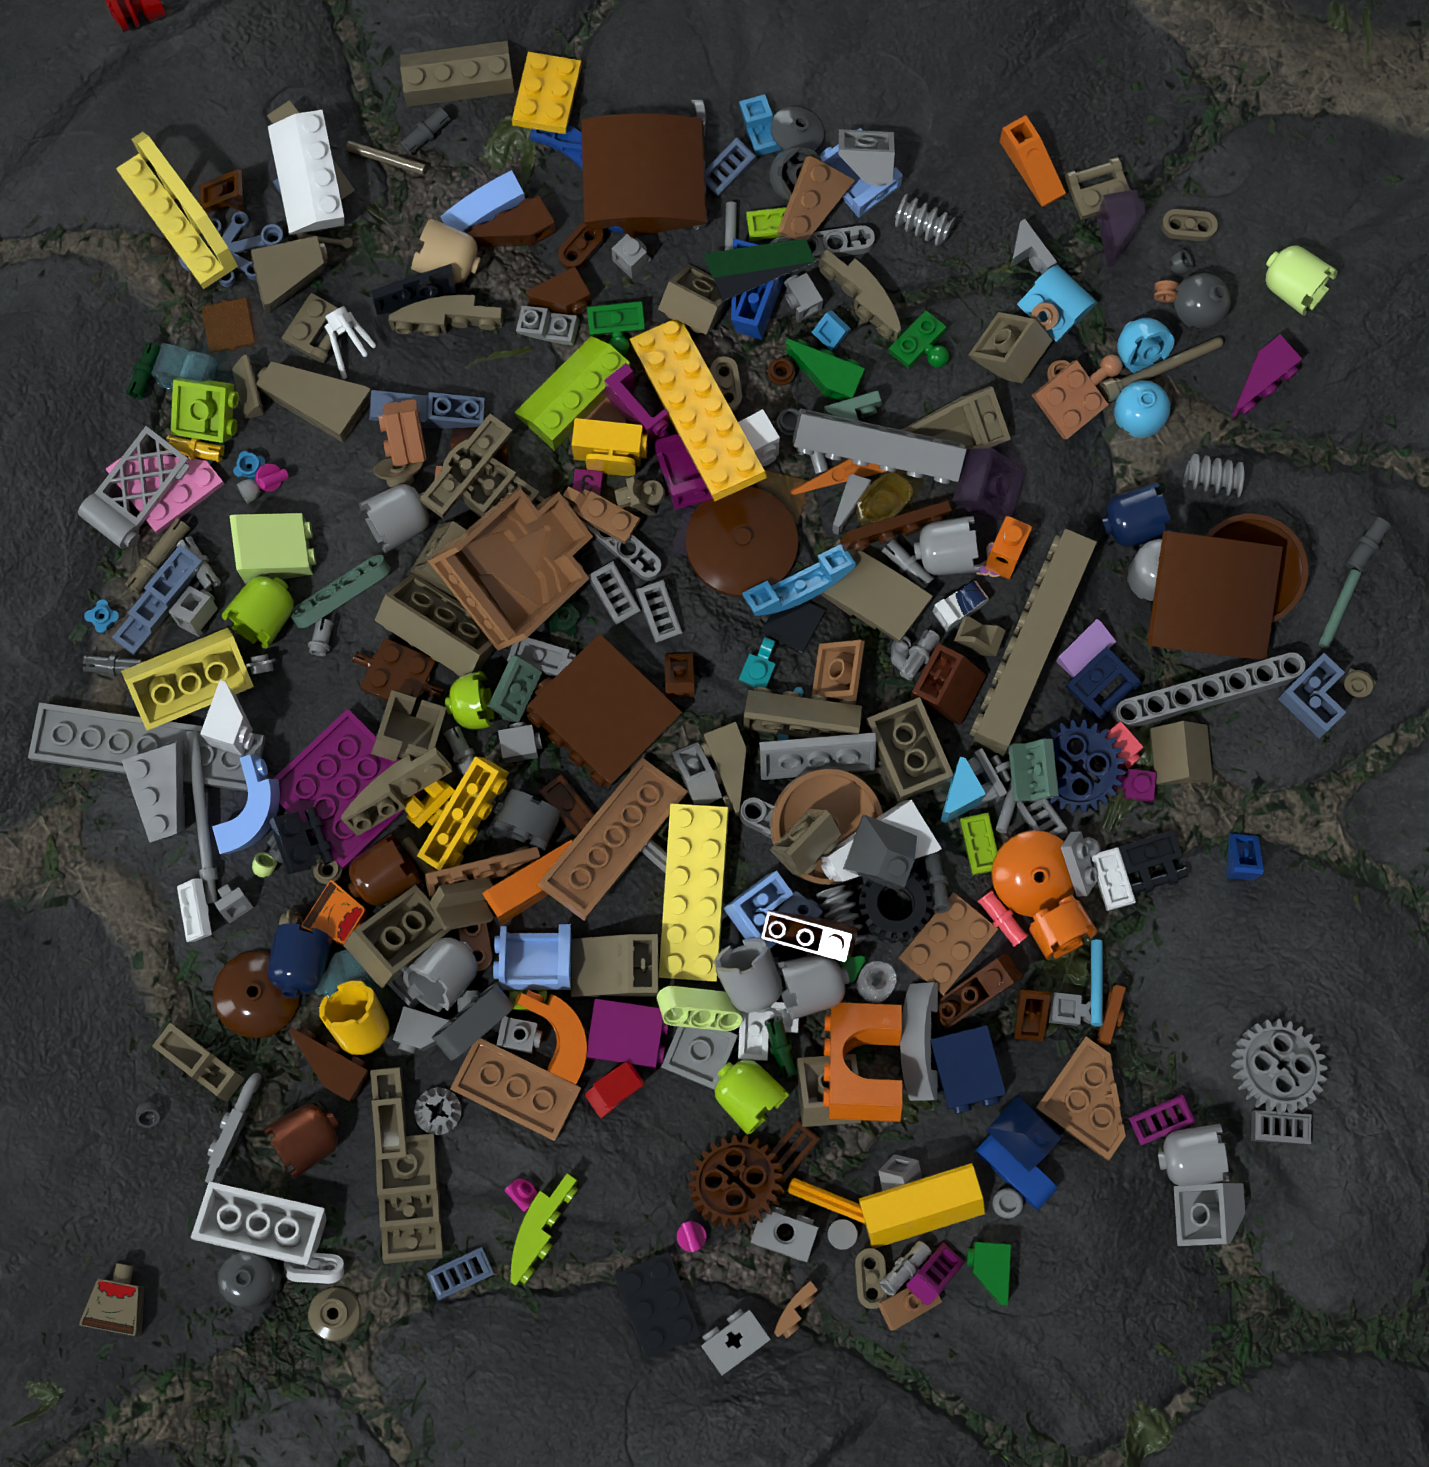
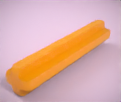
M793 1178L788 1187L790 1194L865 1224L860 1204L799 1179Z

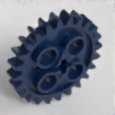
M1071 720L1069 728L1063 722L1060 723L1061 732L1055 728L1050 729L1053 738L1046 736L1041 738L1053 739L1055 763L1059 760L1066 766V772L1063 776L1056 774L1058 796L1050 799L1051 804L1061 800L1060 809H1065L1068 804H1070L1071 812L1073 813L1078 810L1079 805H1081L1083 813L1089 811V804L1095 810L1100 809L1099 800L1109 804L1110 800L1107 794L1117 796L1119 793L1114 786L1124 785V782L1118 778L1119 775L1127 774L1126 770L1120 768V764L1127 762V759L1119 758L1118 756L1124 750V747L1115 748L1114 744L1117 742L1118 737L1108 739L1107 736L1110 729L1107 728L1099 732L1100 723H1095L1092 728H1089V721L1083 720L1081 727H1079L1077 720ZM1075 738L1081 739L1084 744L1080 754L1074 753L1071 748V742ZM1063 749L1074 761L1083 760V768L1099 777L1100 782L1097 783L1085 771L1077 772V765L1062 756L1060 750ZM1098 755L1106 760V768L1102 772L1096 770L1093 764L1094 759ZM1080 778L1085 779L1089 784V790L1086 794L1079 793L1076 788V783Z

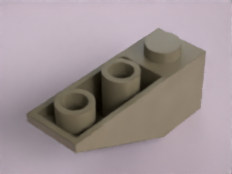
M734 722L705 733V743L700 745L707 760L712 759L715 767L713 772L718 786L722 785L726 794L722 796L724 806L729 807V812L732 811L734 817L737 818L740 813L746 746L738 726Z

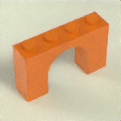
M839 1003V1005L831 1008L830 1014H825L824 1031H830V1038L824 1039V1056H829V1064L824 1063L823 1081L829 1082V1089H824L823 1107H829V1119L900 1122L902 1112V1080H879L860 1077L847 1067L844 1057L850 1050L861 1045L900 1046L902 1005Z

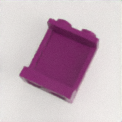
M627 363L604 380L607 399L625 418L628 424L642 425L643 434L648 435L647 442L649 447L654 444L655 440L669 435V412L664 409L655 417H651L632 396L631 392L635 390L633 370Z
M679 434L666 435L661 439L655 440L656 456L674 510L713 499Z
M595 999L586 1058L587 1060H604L617 1063H625L629 1060L632 1065L657 1069V1063H663L665 1046L660 1045L661 1036L668 1033L669 1025L663 1021L660 1008Z

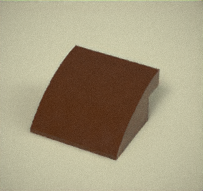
M641 113L581 119L584 223L589 228L598 230L619 226L630 237L707 224L704 121L702 119L680 115Z
M1163 531L1147 645L1265 660L1268 652L1283 547Z

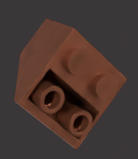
M938 643L912 691L910 700L920 697L925 708L961 725L986 675L966 657Z

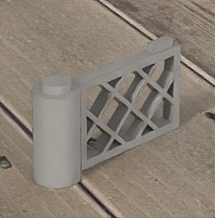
M145 426L96 492L82 502L78 515L121 549L131 548L138 542L140 534H138L139 528L175 480L178 478L181 481L191 467L187 465L190 459L149 427ZM148 436H151L156 440L157 452L143 454L142 444ZM162 446H164L167 450L162 451ZM174 454L180 459L174 469L164 470L163 456ZM157 457L159 471L145 473L144 459ZM138 460L140 474L126 476V465L129 461ZM159 476L160 487L158 490L147 493L146 478ZM140 479L142 494L128 496L127 481ZM121 482L123 497H109L106 492L110 486ZM142 499L143 509L135 517L130 513L129 501ZM118 502H123L124 507L118 504Z

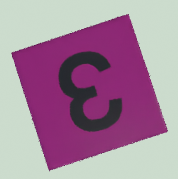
M575 469L573 489L581 494L586 489L601 496L603 471Z

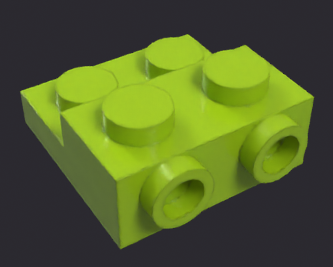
M183 378L173 379L171 435L220 443L232 439V436L237 431V420L233 419V408H236L239 402V394L234 391V384L212 380L202 382Z

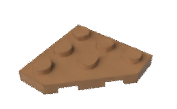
M1085 1037L1035 1109L1109 1161L1126 1137L1120 1113L1117 1087L1114 1081L1112 1060L1109 1052L1088 1037Z

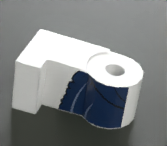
M973 581L959 592H955L948 598L936 603L933 613L948 632L961 623L964 616H970L989 601V598L977 581Z

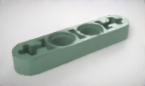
M375 555L296 605L290 617L298 628L312 625L387 576L390 572L389 564L382 555Z

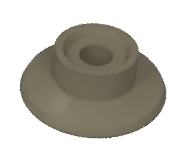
M392 457L378 462L373 468V473L378 478L386 480L389 487L400 484L410 485L414 482V474L421 469L423 462H410L405 465L395 466L393 465Z
M343 1287L325 1288L314 1296L309 1305V1324L312 1330L325 1340H343L354 1333L360 1323V1303L351 1291ZM332 1308H336L339 1313L338 1317L334 1320L329 1317V1311Z

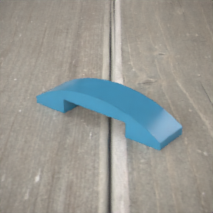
M840 544L818 555V563L770 586L768 581H765L743 592L742 595L755 616L781 612L800 605L835 585L856 566L855 561L848 551L844 552Z

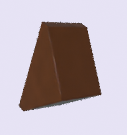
M1020 990L1017 993L1014 1039L1044 1041L1050 992Z

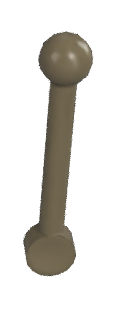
M306 232L296 234L298 240L316 236ZM317 236L319 242L342 245L346 250H350L353 247L351 238L339 240Z

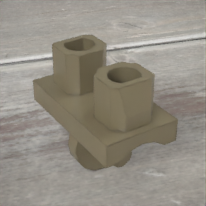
M635 477L626 479L627 487L615 490L617 505L620 508L625 507L631 514L641 511L647 516L656 514L652 506L661 503L665 496V489L659 482L652 480L644 484Z

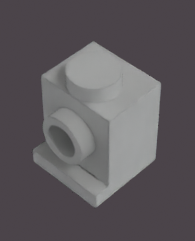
M628 234L612 248L613 262L632 279L651 262V258L647 255L646 246L638 238L632 239Z
M807 272L801 276L793 275L784 282L787 288L785 298L792 309L796 308V320L798 322L822 310L823 299Z
M189 586L169 610V613L179 627L200 637L202 635L201 629L218 608L213 602L215 598L204 589L198 591Z
M505 1016L501 1021L496 1045L504 1049L533 1054L534 1047H540L543 1031L538 1030V1023ZM520 1029L524 1030V1039L517 1040L515 1032Z

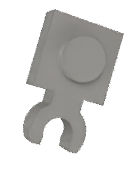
M1051 993L1049 1023L1078 1026L1082 1018L1084 1022L1091 1024L1089 1012L1091 1001L1081 1004L1082 995Z

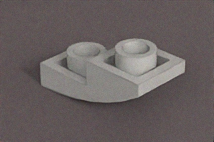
M522 306L516 332L539 340L574 346L580 320L575 315L551 313L548 308Z

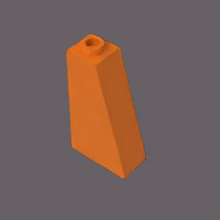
M572 840L482 893L502 925L549 895L538 887V884L573 842Z

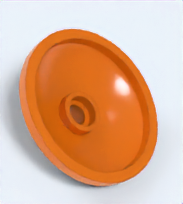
M1030 830L1014 835L1000 847L993 861L991 877L997 896L1009 909L1020 915L1033 917L1043 909L1048 908L1051 911L1059 907L1058 903L1061 900L1073 895L1075 890L1061 850V846L1064 843L1062 839L1046 831ZM1037 872L1043 873V878L1040 881L1034 880V875Z

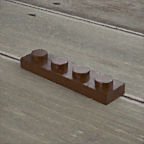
M947 500L850 530L845 534L840 543L844 552L854 549L856 552L868 548L871 545L870 543L879 541L880 544H884L902 533L905 536L915 534L920 531V528L929 523L945 520L952 509Z

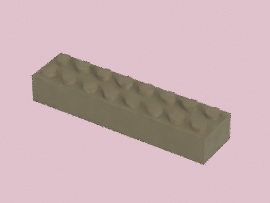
M1068 529L1064 530L1062 537L1055 536L1046 557L1051 562L1044 561L1035 582L1040 587L1034 585L1024 607L1029 610V613L1023 611L1014 630V634L1019 636L1018 638L1011 637L1003 656L1007 663H1000L991 683L996 688H989L981 706V710H984L985 714L978 713L969 734L974 736L971 745L1003 758L1097 543L1096 541Z

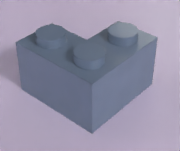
M1323 653L1278 700L1320 739L1346 713L1326 693L1345 672Z

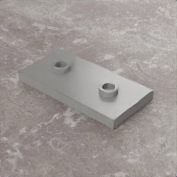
M875 733L759 742L761 780L793 778L818 769H838L849 773L875 770Z

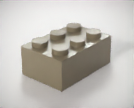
M920 697L867 718L865 727L868 733H875L876 752L898 803L952 781L954 777Z
M416 885L353 930L343 945L381 989L404 973L405 969L435 941L447 937L453 930L442 929L429 904L430 900Z

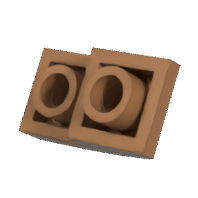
M811 1281L803 1286L785 1307L774 1330V1334L777 1337L783 1334L785 1338H788L800 1328L797 1322L801 1320V1317L795 1311V1308L799 1306L803 1310L816 1300L813 1294L818 1290Z

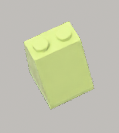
M302 513L230 515L236 570L245 584L258 576L274 579V577L287 579L313 575L312 565H316V555L314 548H309L308 540L313 538L310 521L306 522Z

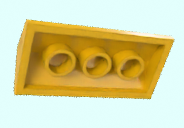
M972 1163L859 1198L870 1244L873 1249L985 1214L983 1196Z

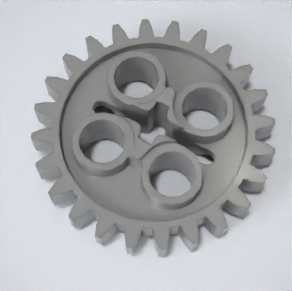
M1277 1019L1273 1026L1269 1020H1266L1262 1023V1027L1257 1023L1251 1028L1252 1031L1247 1030L1243 1034L1244 1039L1241 1038L1236 1042L1240 1049H1236L1232 1053L1239 1060L1231 1064V1067L1239 1069V1072L1233 1078L1242 1079L1243 1081L1238 1089H1247L1249 1091L1246 1099L1255 1097L1257 1099L1255 1107L1257 1108L1265 1103L1267 1113L1276 1107L1278 1115L1283 1114L1286 1108L1290 1114H1293L1297 1111V1107L1302 1111L1308 1106L1307 1103H1313L1317 1099L1315 1095H1319L1323 1091L1319 1085L1327 1081V1078L1320 1074L1328 1069L1327 1066L1319 1064L1325 1058V1055L1316 1054L1320 1044L1311 1045L1310 1041L1313 1035L1302 1036V1026L1294 1031L1291 1021L1283 1027L1280 1019ZM1274 1042H1278L1282 1046L1283 1052L1275 1048ZM1255 1060L1262 1063L1264 1071L1256 1067ZM1295 1063L1302 1066L1304 1074L1297 1071ZM1278 1064L1281 1065V1067H1282L1281 1069H1278V1067H1277ZM1276 1082H1280L1284 1086L1285 1092H1281L1277 1088Z

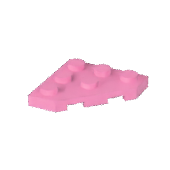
M163 456L164 470L174 469L180 459L178 457ZM157 457L144 459L145 473L159 471ZM121 458L106 468L108 473L112 471ZM190 459V462L187 464L191 467L181 481L178 478L175 480L146 518V521L157 535L169 527L176 518H181L225 485L206 460ZM138 460L129 461L125 467L126 476L140 474ZM159 476L146 478L147 493L158 490L160 487ZM140 479L127 481L128 496L142 494ZM121 482L117 483L118 486L122 489ZM131 500L137 510L141 512L143 500Z

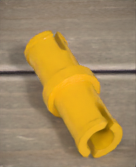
M168 435L166 438L170 441L168 442L185 456H188L189 459L201 458L218 463L223 459L220 455L224 456V445L201 442L200 439L196 438L186 439Z

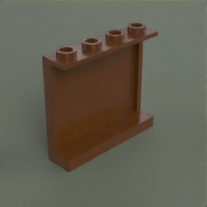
M600 633L528 704L526 709L529 713L527 715L528 719L536 727H544L550 733L548 738L557 747L563 746L570 752L568 756L578 767L584 766L591 773L589 777L599 787L604 785L608 790L669 726H672L679 719L682 713Z

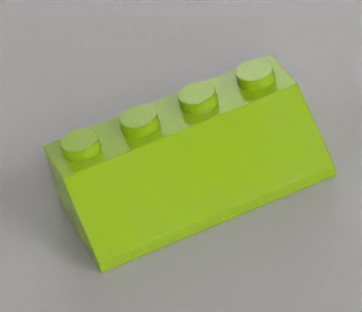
M590 336L514 412V415L555 451L573 433L575 418L586 419L606 398L604 380L625 363L630 367V362L610 344Z

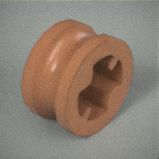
M1169 280L1156 282L1154 289L1157 292L1154 293V299L1159 302H1174L1177 299V292L1175 291L1179 284Z

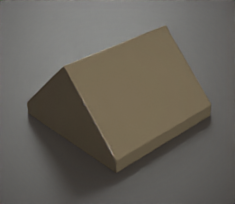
M1180 721L1150 728L1153 769L1156 772L1155 785L1213 781L1207 725Z

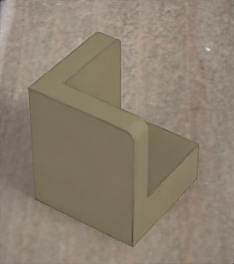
M964 616L954 641L976 655L996 656L1006 630L997 625H982L970 616Z

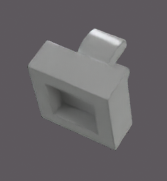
M228 884L217 890L222 898L214 904L229 924L254 908L239 887L231 891Z

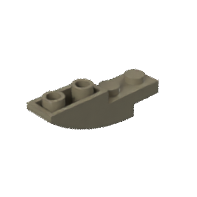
M826 249L819 258V268L822 275L828 280L832 281L834 279L839 283L842 290L848 296L856 297L854 310H856L855 313L861 320L871 322L877 327L878 333L884 338H891L893 341H896L901 334L900 322L891 300L877 279L857 259H854L847 266Z
M449 295L429 298L403 307L389 315V323L391 329L400 334L423 332L424 335L434 337L439 334H447L448 324L456 328H467L468 325L479 326L483 330L503 328L502 308L477 306L475 295Z
M436 747L416 759H413L408 754L382 772L361 791L341 815V820L357 836L361 835L405 809V799L451 773V764Z

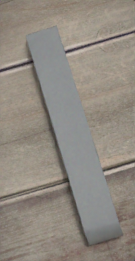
M1287 653L1121 701L1114 710L1113 722L1117 725L1121 721L1129 730L1291 684L1304 672L1305 661L1297 653ZM1284 663L1294 665L1296 673L1290 674L1286 672ZM1259 670L1265 671L1269 676V681L1264 682L1258 679L1256 672ZM1229 679H1238L1242 684V689H1234L1230 685ZM1202 687H1212L1215 691V696H1206L1202 691ZM1175 694H1184L1188 699V704H1179L1175 699ZM1148 702H1157L1161 707V711L1157 713L1152 712L1148 708ZM1129 709L1134 714V719L1125 720L1122 718L1120 710Z

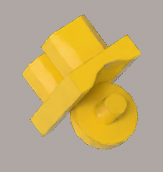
M437 780L425 787L424 790L428 795L421 802L414 795L404 800L406 806L404 810L408 814L406 818L418 828L426 821L433 826L448 804L447 800L455 792L443 780Z

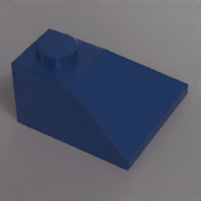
M1019 1095L1013 1099L986 1129L1029 1172L1047 1156L1062 1136Z

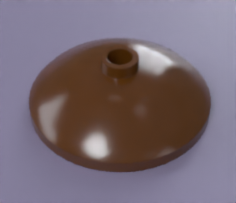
M250 951L240 954L230 960L221 969L216 978L213 988L215 1011L221 1022L229 1030L240 1036L264 1038L274 1035L292 1021L298 1010L301 995H298L297 998L286 997L281 994V990L277 989L269 981L267 966L270 952ZM252 987L258 988V994L255 997L249 996V990Z

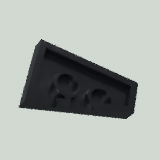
M451 264L372 290L377 315L394 313L403 307L429 298L458 295Z

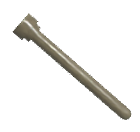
M1220 337L1213 338L1120 380L1118 378H1108L1101 381V393L1107 402L1114 401L1119 396L1121 390L1128 384L1138 380L1150 379L1222 347L1223 340Z

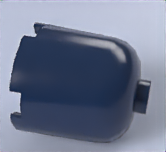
M1157 482L1112 497L1106 507L1107 517L1102 518L1106 535L1112 534L1114 540L1121 546L1132 547L1155 539H1162L1163 531L1172 532L1171 529L1166 530L1165 526L1166 522L1170 521L1164 496L1163 494L1159 496L1156 494V491L1160 489Z
M286 923L279 925L274 933L267 975L270 983L281 990L282 995L297 998L298 995L312 993L320 986L332 948V937L316 928L313 929V933L300 930V924Z

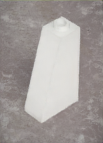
M903 800L876 818L879 821L917 836L915 859L942 849L912 800ZM856 832L836 845L828 854L820 856L823 862L821 868L830 880L846 881L859 877V875L843 869Z

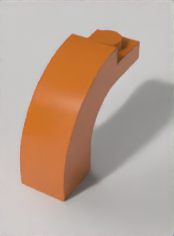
M528 990L526 995L519 992L514 1003L541 1015L554 1028L557 1042L556 1049L546 1070L571 1083L577 1084L584 1068L587 1054L586 1035L578 1016L567 1003L550 994L546 1004L542 1003L544 997L530 990Z

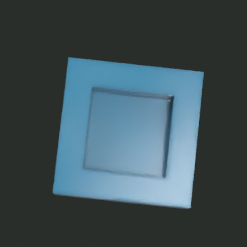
M830 310L825 313L812 333L832 351L839 346L851 328Z

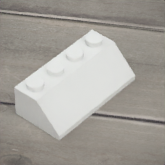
M323 110L297 113L268 126L289 235L344 226V213Z
M209 1181L191 1239L308 1266L319 1247L327 1221L325 1208Z

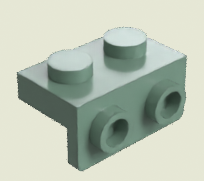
M1041 739L1026 744H1010L1008 749L1014 801H1040L1057 797L1058 782L1053 739Z

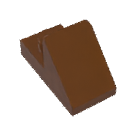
M236 169L200 184V206L205 212L210 213L225 206L244 211L242 170Z
M693 653L665 654V689L668 698L693 697L695 695Z

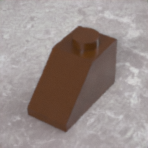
M575 266L526 291L530 306L548 308L550 312L557 314H580L592 304L590 292Z

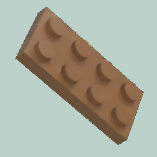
M480 1038L471 1046L450 1090L556 1142L582 1088Z

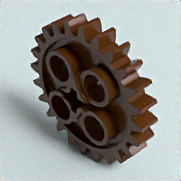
M733 1135L731 1143H727L725 1138L722 1137L720 1147L710 1143L712 1152L708 1153L702 1150L701 1153L704 1160H695L694 1163L698 1170H693L689 1173L692 1179L695 1180L689 1182L688 1186L694 1191L690 1194L693 1202H696L694 1205L698 1212L702 1211L701 1215L704 1220L711 1218V1222L715 1227L722 1221L725 1230H728L731 1223H734L737 1231H739L742 1222H746L747 1226L752 1228V1219L754 1218L762 1223L763 1218L761 1214L763 1212L769 1215L773 1214L769 1205L780 1204L775 1194L784 1193L782 1187L778 1185L784 1183L785 1179L782 1174H779L783 1171V1167L780 1163H777L779 1160L777 1155L771 1153V1149L767 1144L761 1148L762 1144L758 1138L751 1144L748 1135L744 1136L742 1142H739L737 1136ZM742 1159L738 1166H730L734 1160ZM722 1166L737 1182H742L745 1189L755 1195V1198H750L735 1182L731 1183L728 1176L718 1170V1167ZM763 1177L759 1184H751L754 1178ZM722 1180L720 1186L710 1188L714 1181ZM743 1198L741 1204L735 1207L731 1206L735 1199Z

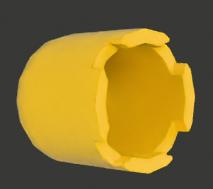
M348 981L337 986L338 991L333 993L330 998L327 996L323 998L319 1007V1016L344 1051L352 1055L372 1053L386 1041L390 1030L388 1017L374 991L366 986L363 981Z

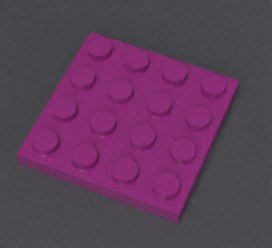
M348 708L273 778L278 779L279 804L288 813L299 811L301 820L304 822L308 821L304 811L312 807L316 808L318 817L323 819L325 826L322 828L327 841H331L333 846L331 851L333 858L344 870L405 812L404 809L359 836L341 820V815L359 793L382 772L396 763L395 761L371 754L376 736ZM422 789L415 793L414 796L419 799L426 791Z

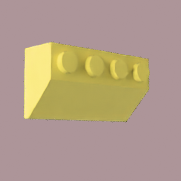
M228 628L121 671L147 731L211 705L220 680L225 681L235 694L254 687L235 639Z

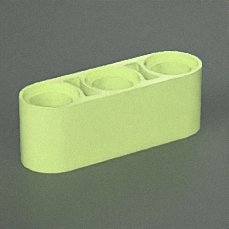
M668 986L657 994L663 1021L667 1025L732 1031L742 1024L743 1019L740 1010L736 1009L724 991Z

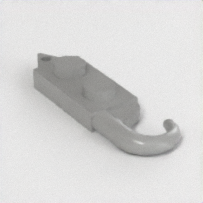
M254 1073L249 1077L234 1109L232 1108L231 1113L227 1112L221 1121L220 1128L223 1131L219 1139H215L212 1142L207 1154L210 1156L208 1161L210 1167L205 1179L207 1183L209 1181L213 1182L220 1169L226 1166L249 1115L247 1109L251 1097L260 1085L262 1079L260 1073Z

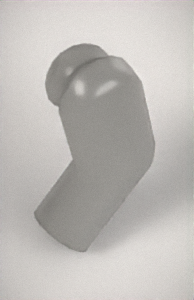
M906 636L903 637L900 643L894 640L891 645V662L899 670H901L909 657L911 641Z

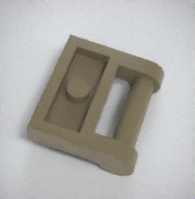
M1118 157L1109 159L1108 163L1076 173L1073 170L1065 173L1067 186L1081 220L1133 204L1134 199ZM1112 173L1114 179L1080 189L1079 183Z
M310 293L282 336L283 342L318 362L325 363L328 358L327 353L332 347L328 332L318 348L313 347V344L324 329V326L328 323L325 316L338 308ZM335 331V335H336V339H337V337H338L339 335H338L337 331Z

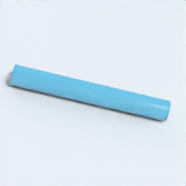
M1097 939L1091 941L1092 1026L1103 1025V941Z

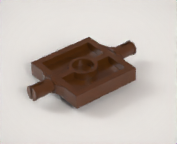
M384 638L378 652L372 658L358 651L353 656V663L367 668L366 675L360 685V690L388 702L391 690L415 697L416 701L412 709L413 712L418 700L424 694H428L438 700H441L445 689L430 683V676L437 664L436 661L389 639Z

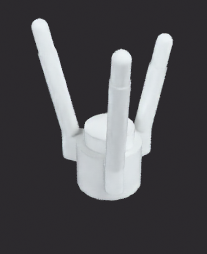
M345 306L325 316L328 324L324 327L329 334L341 378L345 380L347 375L335 331H337L338 335L347 332L363 357H367L368 354L352 328L354 327L372 348H375L376 344L355 320L352 313H348Z

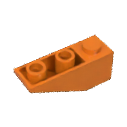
M1025 115L1003 127L999 142L1041 207L1043 208L1064 196L1066 192L1042 139L1028 117Z

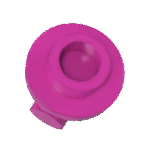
M267 463L258 469L256 483L263 491L272 492L289 476L285 469L280 470L278 466Z
M522 1178L515 1179L504 1190L523 1212L529 1209L537 1196V1191L533 1184Z
M692 1220L681 1224L677 1232L679 1246L691 1253L702 1249L706 1242L705 1229L699 1223L692 1222Z

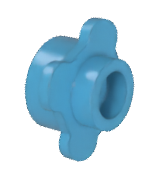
M243 451L239 454L237 466L234 467L233 472L237 477L244 476L256 481V473L266 463L265 459L261 455L256 456L248 451ZM248 464L252 465L250 469L247 468Z
M99 600L97 606L85 613V620L92 622L98 633L106 632L119 619L118 612L112 611L106 600ZM100 614H104V618L100 619Z

